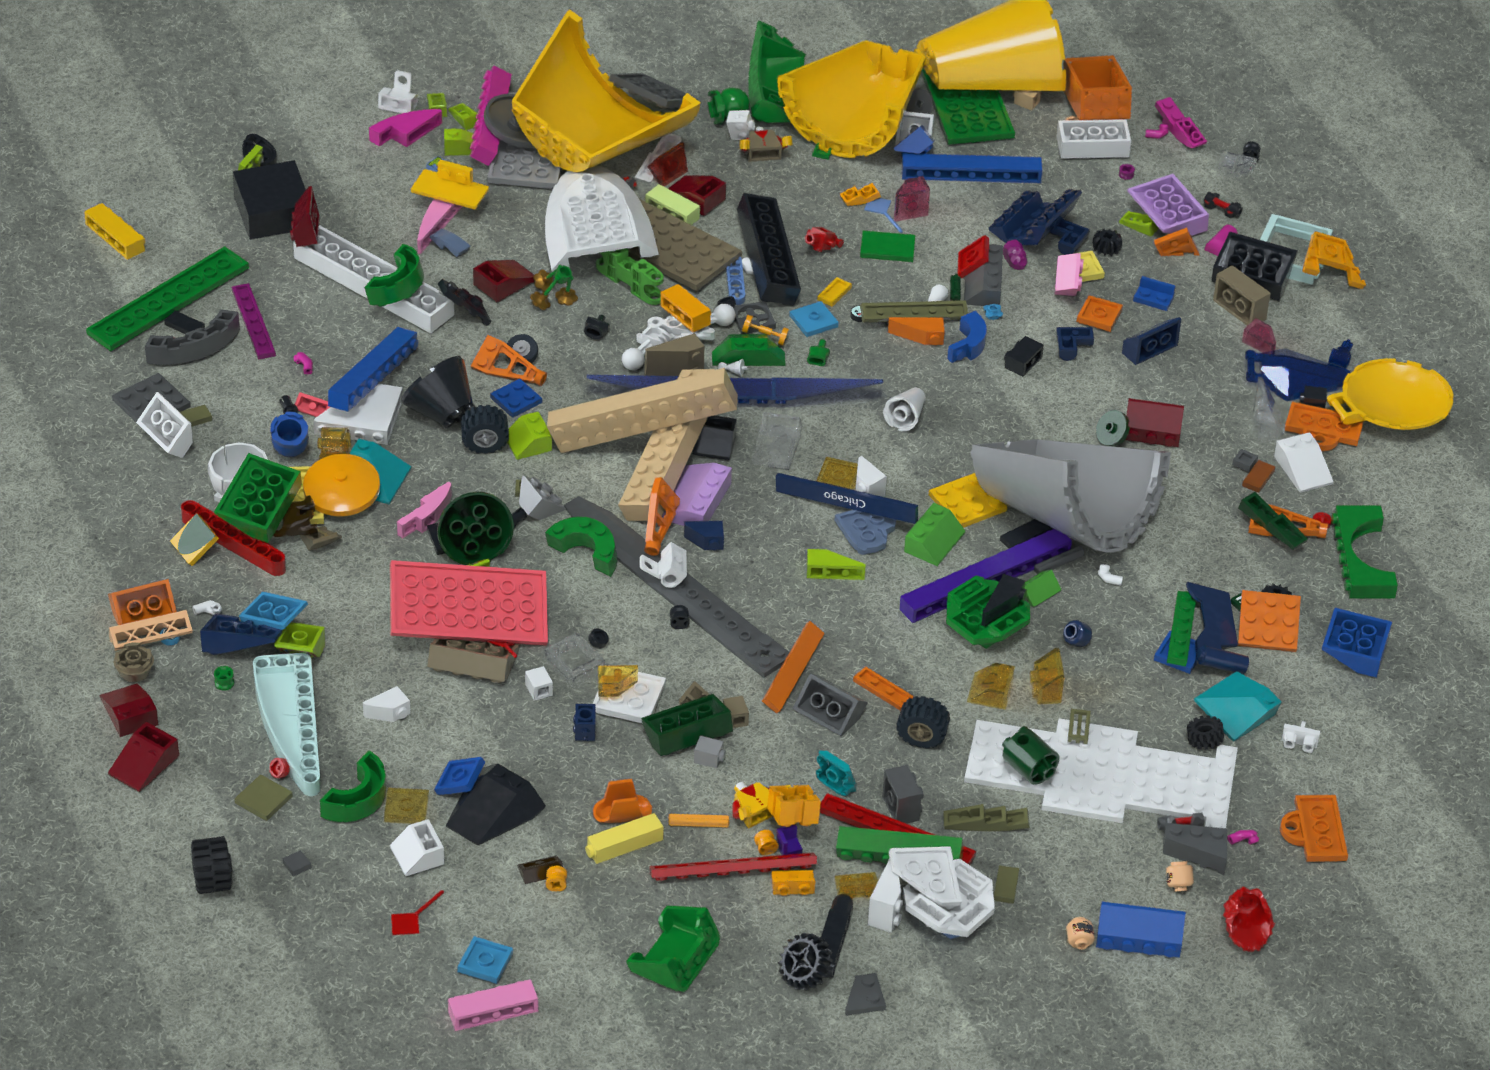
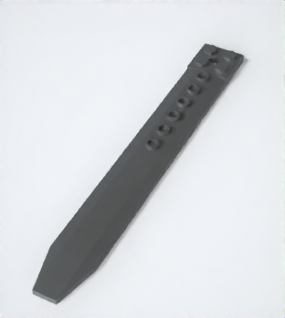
M579 496L564 505L571 517H588L603 523L614 537L617 560L673 606L683 605L689 610L688 617L760 676L765 678L783 665L790 653L769 635L763 634L687 573V576L679 585L668 588L662 585L661 579L643 571L640 568V556L644 555L658 563L661 560V551L656 556L645 553V539L612 512ZM645 562V565L648 568L652 569L651 565L648 562ZM762 654H767L769 657H766V656L761 657V655H762Z

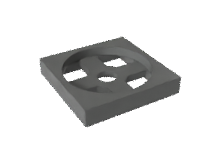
M765 301L733 306L736 313L735 322L741 334H747L742 332L746 317L738 318V314L745 311L747 315L757 318L752 320V324L760 326V321L767 320L761 325L776 329L775 320ZM762 309L765 313L758 315L755 314L754 310ZM750 327L748 333L758 332V329Z

